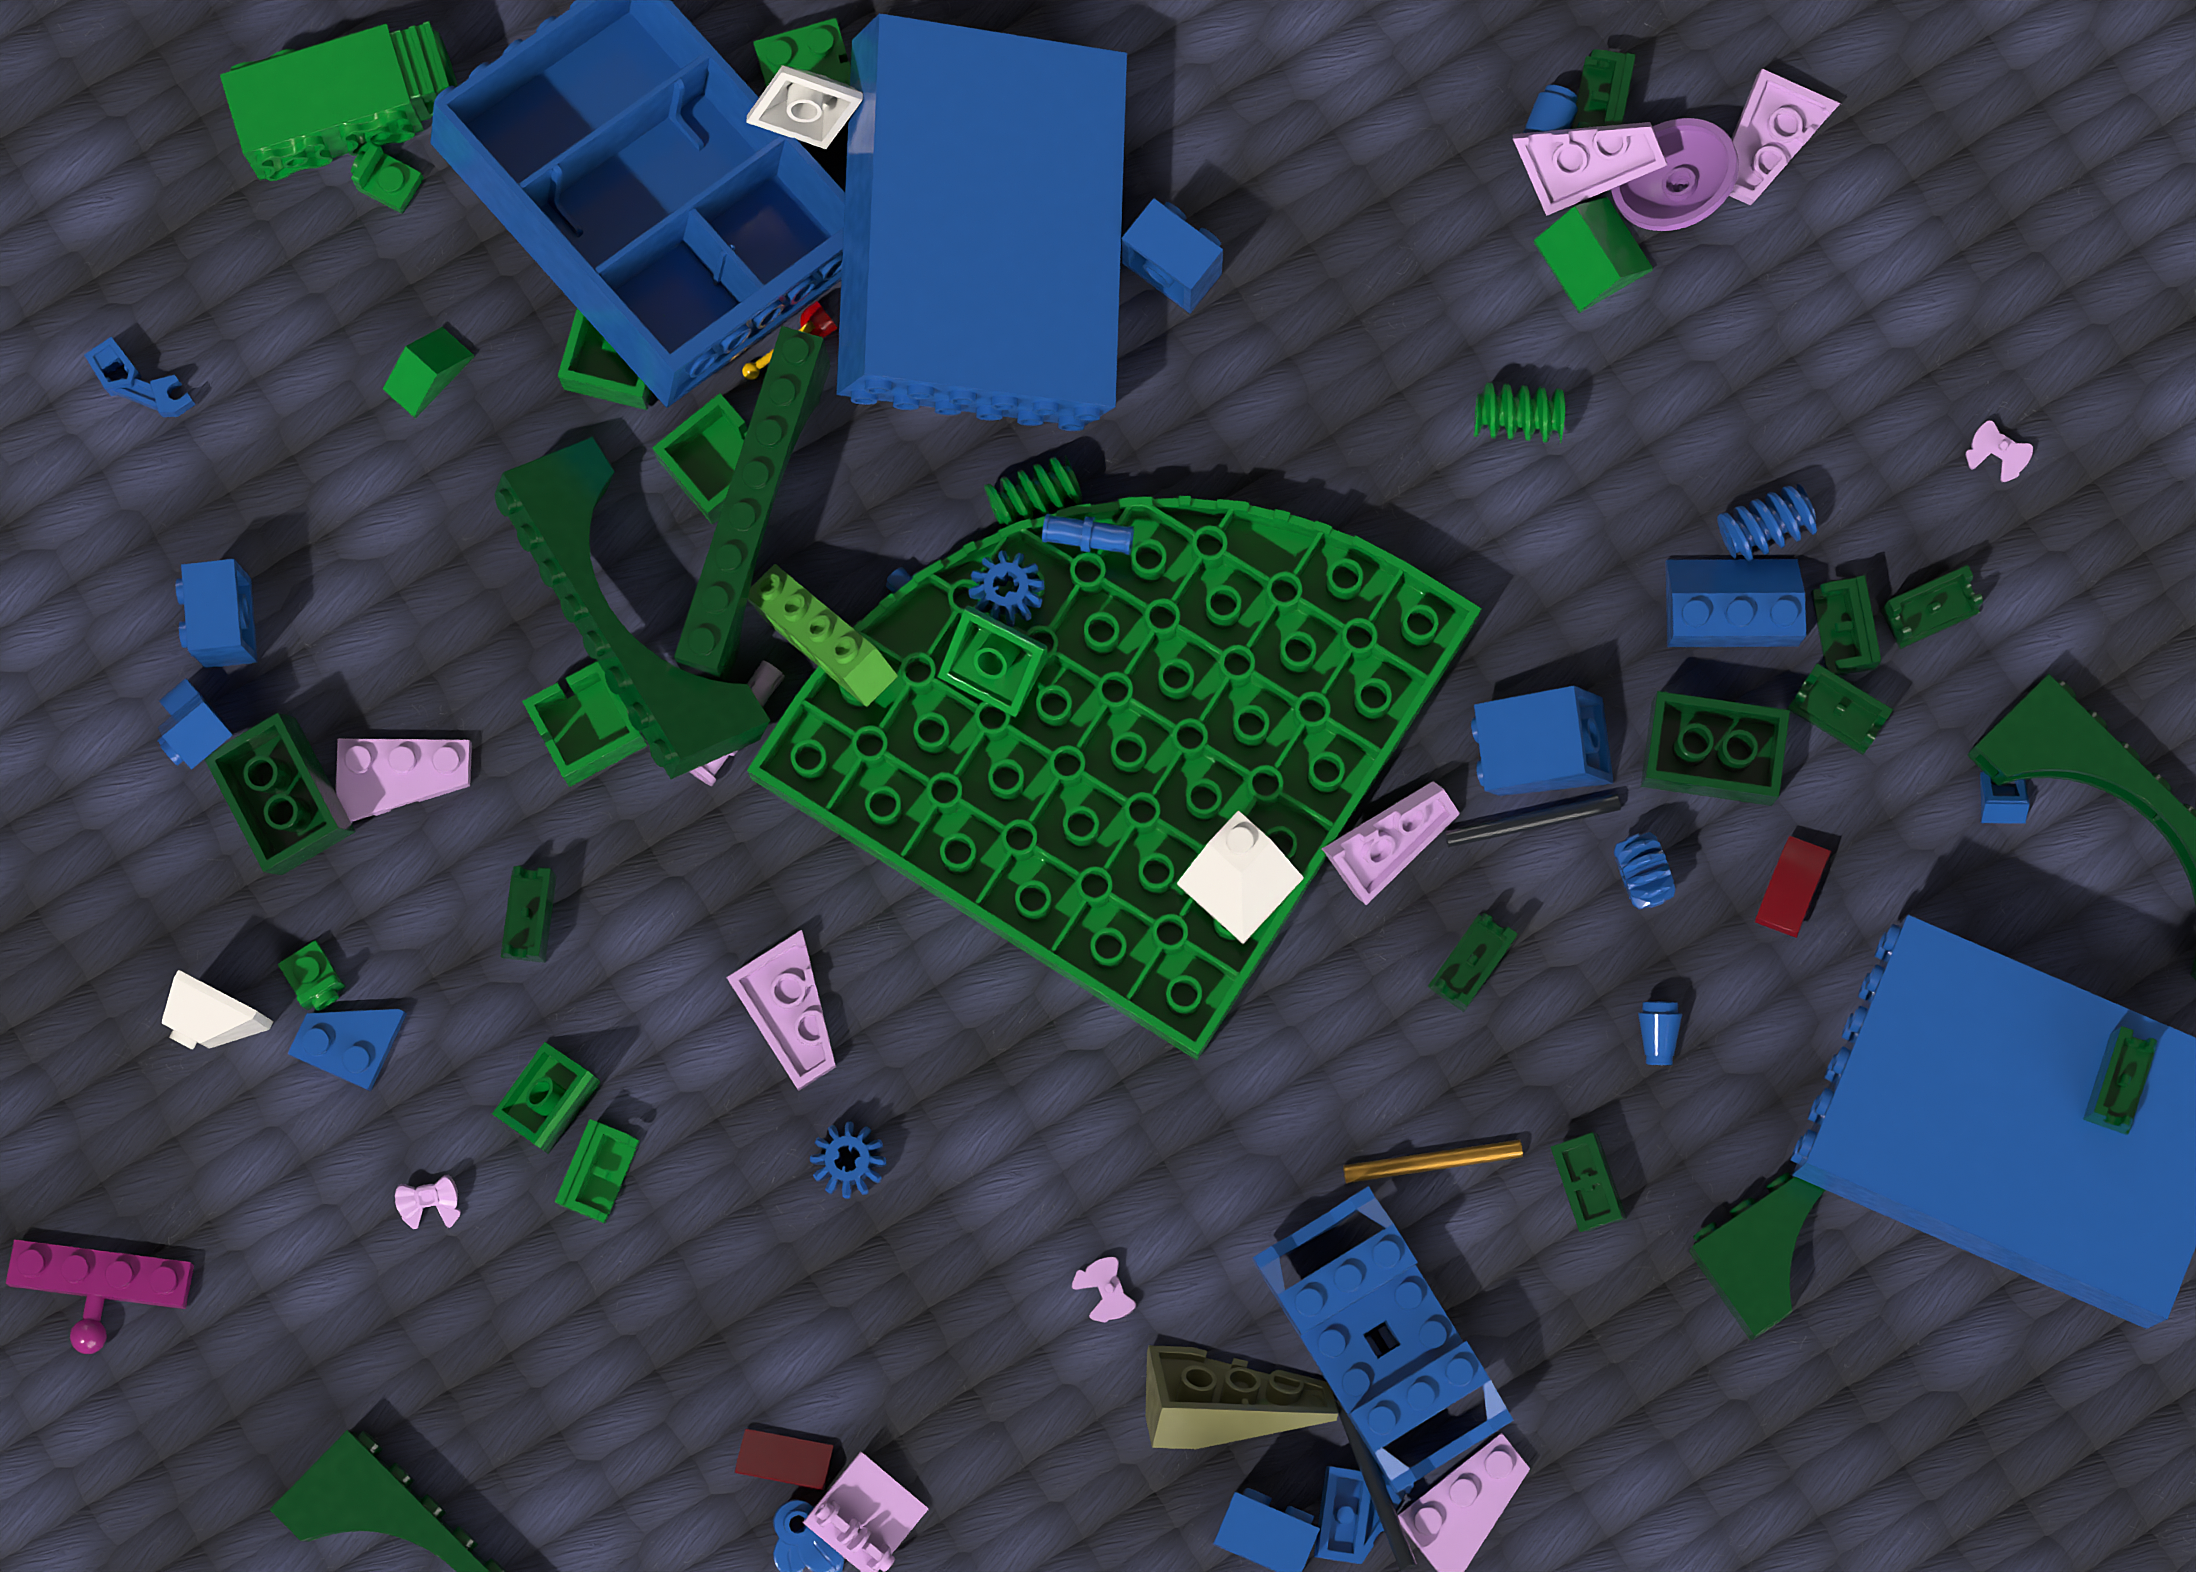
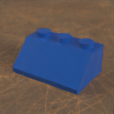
M1746 559L1665 561L1667 647H1799L1806 637L1805 590L1798 559H1753L1750 562Z

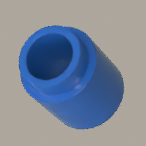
M1547 85L1544 92L1538 94L1523 133L1571 129L1578 112L1576 105L1577 95L1562 86Z

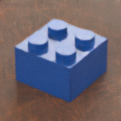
M1153 198L1122 237V263L1191 314L1222 275L1223 249L1220 248L1221 242L1210 231L1204 228H1200L1198 231L1185 222L1187 217L1175 205L1169 202L1163 205Z
M235 559L181 564L182 578L176 579V596L179 605H184L185 621L179 622V637L182 647L187 648L191 656L197 659L205 668L258 663L251 577Z
M1246 1488L1243 1495L1234 1492L1213 1545L1276 1572H1302L1320 1528L1311 1525L1314 1516L1292 1506H1287L1285 1513L1271 1508L1269 1504L1272 1498L1250 1488Z

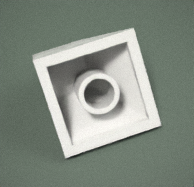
M782 65L748 113L746 123L827 149L862 102L863 93L845 83L830 79L824 75Z
M1237 811L1209 841L1177 882V885L1244 944L1304 877L1270 838L1240 811Z
M178 970L173 979L162 1024L173 1029L169 1038L193 1050L197 1042L207 1048H213L267 1031L271 1028L273 1021L251 1007Z

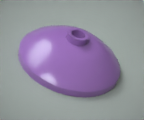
M1694 118L1675 119L1653 126V130L1667 160V166L1611 189L1618 209L1631 223L1654 231H1671L1685 228L1712 214L1731 193L1739 171V159L1735 146L1723 129L1711 122Z

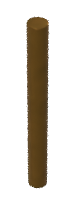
M1513 1140L1343 1165L1345 1182L1350 1183L1523 1157L1521 1141Z

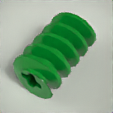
M1487 382L1482 393H1477L1474 437L1479 436L1483 425H1488L1491 438H1496L1501 426L1506 429L1509 440H1513L1518 428H1522L1525 440L1530 441L1535 430L1538 429L1544 443H1548L1552 432L1557 431L1561 444L1566 406L1563 390L1556 388L1551 399L1548 400L1546 389L1539 386L1534 397L1531 398L1528 386L1521 385L1516 397H1513L1510 384L1504 383L1499 395H1496L1493 383Z
M1066 455L1065 466L1055 457L1050 458L1048 473L1040 464L1033 465V479H1030L1024 471H1017L1016 486L1007 477H1002L1000 480V492L990 483L984 485L989 504L1000 529L1003 523L1007 526L1016 523L1018 517H1022L1024 520H1033V511L1036 510L1044 517L1046 514H1050L1051 504H1054L1059 510L1066 508V498L1068 497L1076 505H1082L1080 487Z

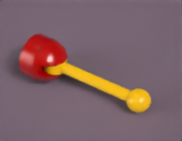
M815 301L802 312L800 317L801 329L798 331L824 338L835 331L837 327L819 302ZM774 349L755 363H746L742 369L743 376L749 380L757 378L759 370L770 363Z

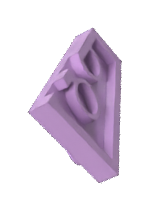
M1761 69L1757 74L1731 138L1738 154L1739 171L1736 183L1729 196L1751 205L1840 103Z
M1650 122L1513 134L1515 145L1546 216L1667 166V160Z
M338 739L336 795L352 823L368 816H377L389 812L391 809L416 801L421 802L469 787L471 781L472 742L470 740Z
M1432 781L1328 844L1322 850L1355 897L1367 905L1460 813L1445 790Z
M802 930L726 977L798 1091L836 1068Z
M1500 1433L1398 1515L1401 1525L1437 1572H1464L1530 1468L1505 1436Z

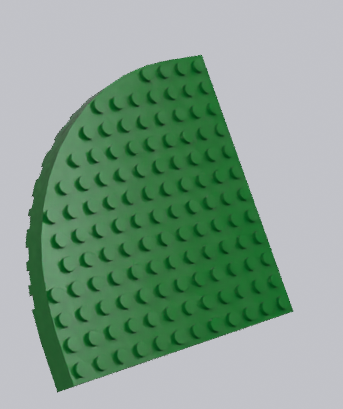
M1191 496L1163 499L1128 497L1119 499L1116 502L1071 506L1057 510V513L1051 515L1085 520L1086 516L1095 517L1096 522L1128 527L1134 526V538L1130 555L1094 548L1091 549V552L1081 551V546L1042 542L1045 516L1016 522L998 530V533L975 543L972 541L965 544L961 550L942 561L938 560L915 574L912 580L894 594L891 593L879 602L880 605L853 627L855 631L877 648L898 677L866 707L818 666L795 696L752 761L747 772L751 780L1198 1061L1327 858L1322 848L1341 836L1477 622L1482 608L1409 563L1356 535L1355 537L1332 529V526L1290 515V512L1278 509L1273 511L1252 506L1248 502L1223 499L1213 501L1194 499ZM1000 551H1006L1008 563H1012L1018 553L1023 554L1025 560L1022 569L1029 564L1035 563L1038 566V573L1032 579L1043 580L1045 587L1044 590L1034 593L1042 598L1041 607L1026 605L1030 610L1031 619L1025 621L1019 613L1014 614L1015 626L1011 627L1046 645L1048 660L1016 717L937 677L964 609L967 605L975 609L976 604L981 600L973 599L969 596V589L979 585L972 580L971 574L974 570L987 573L982 564V559L985 557L990 558L995 565L999 564L998 555ZM1008 581L1005 587L997 585L1002 597H1005L1009 591L1015 592L1014 582ZM990 609L984 614L989 616L992 609ZM1001 615L999 622L1007 625L1006 615ZM1237 811H1240L1270 838L1304 877L1244 944L1177 885V882L1209 841Z

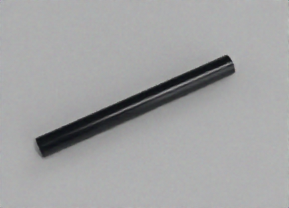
M1615 793L1445 830V838L1449 848L1620 811L1621 806L1618 794Z
M1337 1400L1335 1403L1338 1415L1399 1570L1403 1572L1417 1566V1563L1378 1464L1339 1400Z

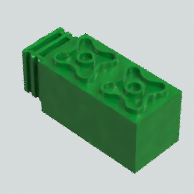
M430 21L423 22L422 25L410 26L409 29L390 32L387 24H383L298 51L295 49L281 50L263 60L236 64L230 68L229 72L220 74L242 152L259 180L266 179L268 181L284 179L292 173L303 169L326 166L332 162V158L348 153L349 155L357 156L361 151L366 152L372 142L381 146L408 141L415 136L416 132L424 130L421 121L430 119L433 116L434 101L439 93L449 86L458 87L442 36L438 31L433 30Z

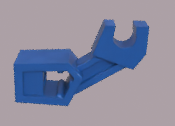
M112 337L84 354L110 396L119 395L157 410L162 417H178L196 405L188 393L178 400L171 399V392L182 385L175 375L150 381L151 384L141 381L142 375ZM124 365V369L128 373L127 379L121 378L117 381H111L107 377Z

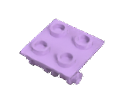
M860 1452L802 1523L861 1572H878L879 1569L885 1572L895 1561L892 1553L929 1508Z

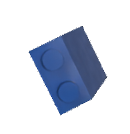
M1570 686L1474 704L1475 717L1472 718L1471 729L1476 743H1479L1481 760L1477 762V776L1486 792L1504 796L1614 783L1603 697L1579 687Z

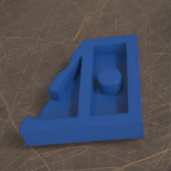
M400 1009L306 1013L288 1055L371 1091L407 1013Z
M1326 1466L1318 1522L1320 1530L1316 1537L1314 1557L1362 1564L1373 1548V1542L1379 1533L1384 1531L1361 1471ZM1382 1475L1396 1509L1405 1494L1411 1491L1414 1483L1395 1493L1385 1475Z

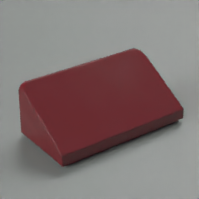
M745 1429L734 1473L825 1490L834 1446Z

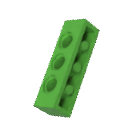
M776 564L750 588L748 600L763 619L817 666H820L864 706L867 707L898 677L875 646Z

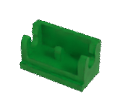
M589 1119L555 1203L605 1224L640 1141L624 1132Z

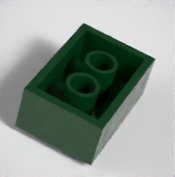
M1657 691L1651 702L1640 787L1772 806L1779 798L1790 710Z
M276 713L217 748L204 759L262 871L265 873L282 876L356 832L295 717Z

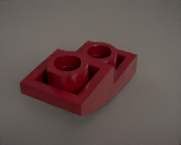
M1789 836L1762 900L1755 923L1797 938L1811 907L1814 893L1829 861L1831 851Z

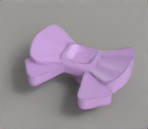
M1989 420L1977 430L1972 439V449L1967 450L1965 455L1971 470L1975 469L1991 453L2002 459L2000 480L2001 482H2008L2017 478L2019 472L2029 463L2033 446L2028 443H2015L2010 438L2000 434L1995 423Z
M449 1175L442 1176L435 1184L422 1185L417 1188L400 1184L396 1189L395 1204L397 1210L402 1216V1220L412 1229L418 1228L422 1211L425 1207L436 1205L448 1228L453 1226L461 1213L460 1209L456 1207L458 1203V1190L454 1180Z
M1116 1257L1099 1259L1088 1266L1086 1272L1082 1270L1076 1272L1072 1283L1073 1289L1098 1287L1102 1296L1100 1303L1089 1315L1092 1320L1106 1323L1109 1320L1125 1317L1136 1308L1135 1301L1124 1294L1120 1280L1117 1277L1119 1260Z

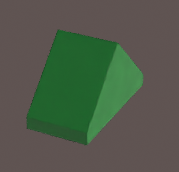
M440 327L405 346L383 390L416 419L475 356L446 329Z

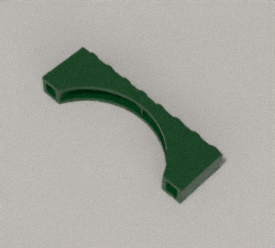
M781 326L674 656L680 669L694 675L729 683L740 649L747 599L770 513L796 442L811 413L819 404L831 367L825 341L822 337Z
M591 437L503 472L494 494L495 501L501 514L508 516L517 530V537L522 548L527 552L530 551L538 564L543 582L546 586L553 588L561 601V609L565 618L571 623L574 622L579 630L588 655L593 659L596 658L605 672V679L609 689L614 694H618L626 706L628 718L632 726L644 735L650 745V753L653 760L659 767L665 769L670 779H673L760 741L770 719L748 684L714 681L677 668L661 659L640 643L625 628L609 607L595 577L590 555L589 534L593 510L605 495L614 470L594 438Z
M2048 674L1967 756L1998 786L2022 779L2053 778L2087 784L2121 799L2151 822L2169 843L2184 868L2196 906V809L2188 804L2183 805L2170 793L2172 788L2162 776L2154 772L2150 773L2139 762L2140 757L2129 744L2123 741L2118 742L2107 731L2108 726L2100 715L2092 710L2086 711L2075 700L2076 694L2067 683L2061 679L2055 680ZM2195 952V958H2194V962H2193V965H2192V969H2191V972H2190V975H2191L2195 980H2196V952Z
M1789 1172L1767 1186L1770 1194L1757 1203L1750 1197L1730 1211L1733 1219L1720 1228L1714 1221L1693 1236L1697 1243L1689 1250L1692 1258L1750 1341L1788 1317L1792 1312L1790 1269L1794 1247L1804 1220L1814 1203L1826 1191L1800 1178H1793Z
M346 1430L269 1509L302 1542H311L325 1536L344 1532H378L402 1538L429 1550L445 1561L456 1572H507L492 1557L485 1562L473 1550L478 1545L477 1541L461 1526L453 1530L442 1519L446 1514L444 1508L429 1494L421 1498L410 1487L415 1481L411 1475L396 1462L390 1467L378 1455L383 1448L364 1430L359 1435L355 1431Z

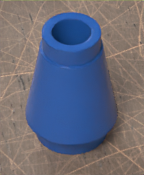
M1643 1001L1642 1012H1638L1644 1053L1646 1055V1064L1673 1065V1056L1683 1015L1678 1013V1002Z

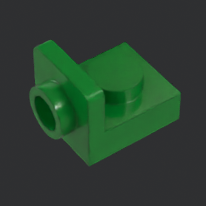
M373 142L366 152L361 151L357 155L351 167V173L353 174L351 179L358 191L401 214L405 211L424 179L421 172L385 154L381 146Z
M316 940L278 963V966L296 993V999L306 1010H310L313 1007L316 1011L326 1008L339 998L337 992L346 987Z

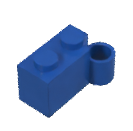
M187 678L182 680L159 700L171 717L158 727L162 736L157 741L161 749L177 766L184 761L192 770L233 735L227 724Z

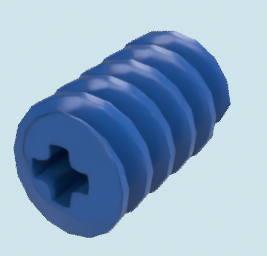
M1797 483L1796 490L1788 485L1781 489V496L1774 492L1768 493L1765 496V504L1759 499L1752 500L1749 503V511L1744 506L1739 505L1735 507L1733 518L1725 512L1717 516L1719 530L1728 552L1733 558H1736V554L1740 552L1748 562L1753 560V546H1757L1766 555L1769 554L1768 540L1773 539L1780 548L1785 547L1784 533L1788 532L1796 542L1801 540L1800 527L1803 525L1812 535L1817 533L1814 508L1805 489L1799 483Z

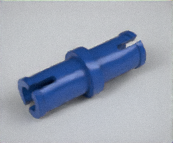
M1046 514L1042 530V542L1081 546V551L1091 552V549L1094 548L1130 555L1134 538V526L1128 527L1096 522L1095 517L1086 516L1085 520Z

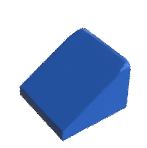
M1980 772L1981 823H2026L2030 805L2026 780L2014 781L2016 782V787L1998 786L1991 784L1993 782L1991 778L1984 772Z

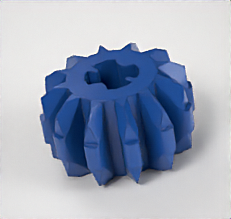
M1000 551L998 555L999 564L995 565L990 558L985 557L982 559V564L987 573L979 570L972 572V580L979 585L969 589V596L973 599H981L975 606L976 610L986 613L992 609L989 617L999 621L1001 615H1006L1007 626L1014 627V614L1019 613L1025 621L1031 619L1030 610L1026 605L1041 607L1042 598L1034 593L1044 590V581L1032 579L1038 573V566L1035 563L1029 564L1022 569L1025 560L1023 554L1018 553L1013 562L1008 563L1006 551ZM1008 581L1014 582L1015 592L1009 591L1005 597L1000 596L997 585L1005 587Z
M1647 832L1639 835L1638 833L1626 837L1624 841L1615 845V861L1629 899H1631L1632 904L1636 908H1652L1674 897L1676 888L1670 867L1661 844L1654 834Z
M846 1122L845 1136L840 1137L834 1125L828 1127L829 1134L834 1141L829 1144L823 1138L818 1137L815 1140V1144L820 1149L826 1151L825 1155L813 1154L810 1156L811 1163L826 1165L813 1174L815 1180L822 1181L832 1175L825 1191L833 1194L839 1184L843 1183L842 1195L844 1199L851 1198L852 1184H857L858 1190L862 1195L868 1194V1187L863 1180L866 1177L875 1183H880L882 1177L877 1172L871 1170V1167L887 1165L885 1157L871 1156V1154L883 1147L882 1141L878 1139L865 1145L871 1135V1129L865 1126L856 1138L854 1137L855 1127L853 1122ZM849 1149L852 1155H854L855 1151L860 1154V1157L855 1160L857 1168L849 1172L845 1166H843L842 1170L837 1167V1164L842 1161L840 1153Z

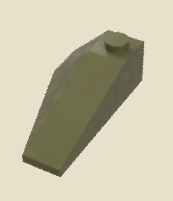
M1148 1346L1145 1417L1152 1448L1199 1449L1337 1421L1338 1411L1333 1391L1325 1381L1279 1369L1271 1374L1247 1368L1248 1361L1233 1358L1232 1364L1206 1358V1350L1194 1347Z

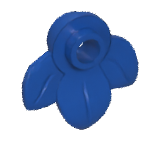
M799 1499L789 1500L783 1503L774 1515L773 1526L775 1533L779 1537L773 1551L776 1567L780 1572H802L805 1566L813 1572H842L844 1557L804 1524L803 1528L798 1531L790 1529L789 1522L792 1517L800 1515L805 1520L815 1508V1506L810 1505L806 1501Z

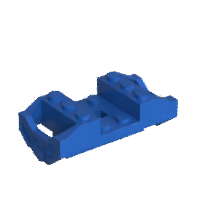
M1369 1186L1252 1258L1258 1271L1395 1493L1403 1490L1458 1454L1514 1421L1491 1379L1468 1342H1463L1418 1270L1416 1266L1417 1260ZM1358 1211L1382 1227L1383 1230L1285 1290L1280 1259L1303 1247L1312 1239L1329 1231ZM1383 1323L1385 1326L1378 1329L1388 1348L1391 1349L1396 1345L1398 1347L1377 1358L1382 1353L1370 1335L1364 1337V1334ZM1481 1387L1484 1391L1487 1420L1411 1468H1408L1382 1448L1477 1388Z

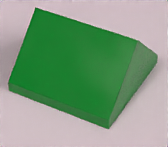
M1608 197L1575 205L1533 242L1578 313L1585 311L1653 270V267Z
M967 605L937 677L1016 717L1048 660L1047 646Z
M544 1042L492 1114L549 1154L598 1087L600 1081L589 1071Z

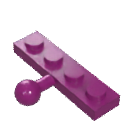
M14 1240L6 1284L10 1287L87 1296L83 1318L72 1327L70 1341L78 1352L93 1354L104 1346L107 1338L106 1329L100 1322L105 1299L186 1309L194 1265L186 1261Z

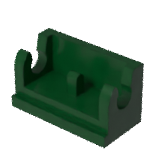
M1594 49L1591 56L1585 57L1576 103L1578 112L1571 129L1622 125L1635 54H1622Z
M1968 565L1888 600L1881 612L1899 649H1903L1980 613L1978 608L1983 604V598L1981 593L1975 594L1970 582L1973 580V574Z
M1865 576L1824 583L1820 585V589L1812 590L1811 595L1825 669L1835 675L1875 670L1881 662V656Z
M1816 664L1788 707V710L1862 755L1872 744L1878 731L1893 711L1890 707L1819 664Z
M513 866L501 958L546 962L557 879L556 874L550 868L538 867L537 871L523 869L521 866Z
M1486 913L1482 916L1477 915L1428 985V988L1462 1012H1465L1518 935L1509 927L1502 928L1492 921V916Z
M2121 1026L2110 1034L2083 1120L2128 1135L2153 1060L2157 1040L2154 1038H2148L2147 1040L2133 1037L2134 1030Z
M1592 1132L1551 1146L1580 1233L1627 1219L1597 1133Z

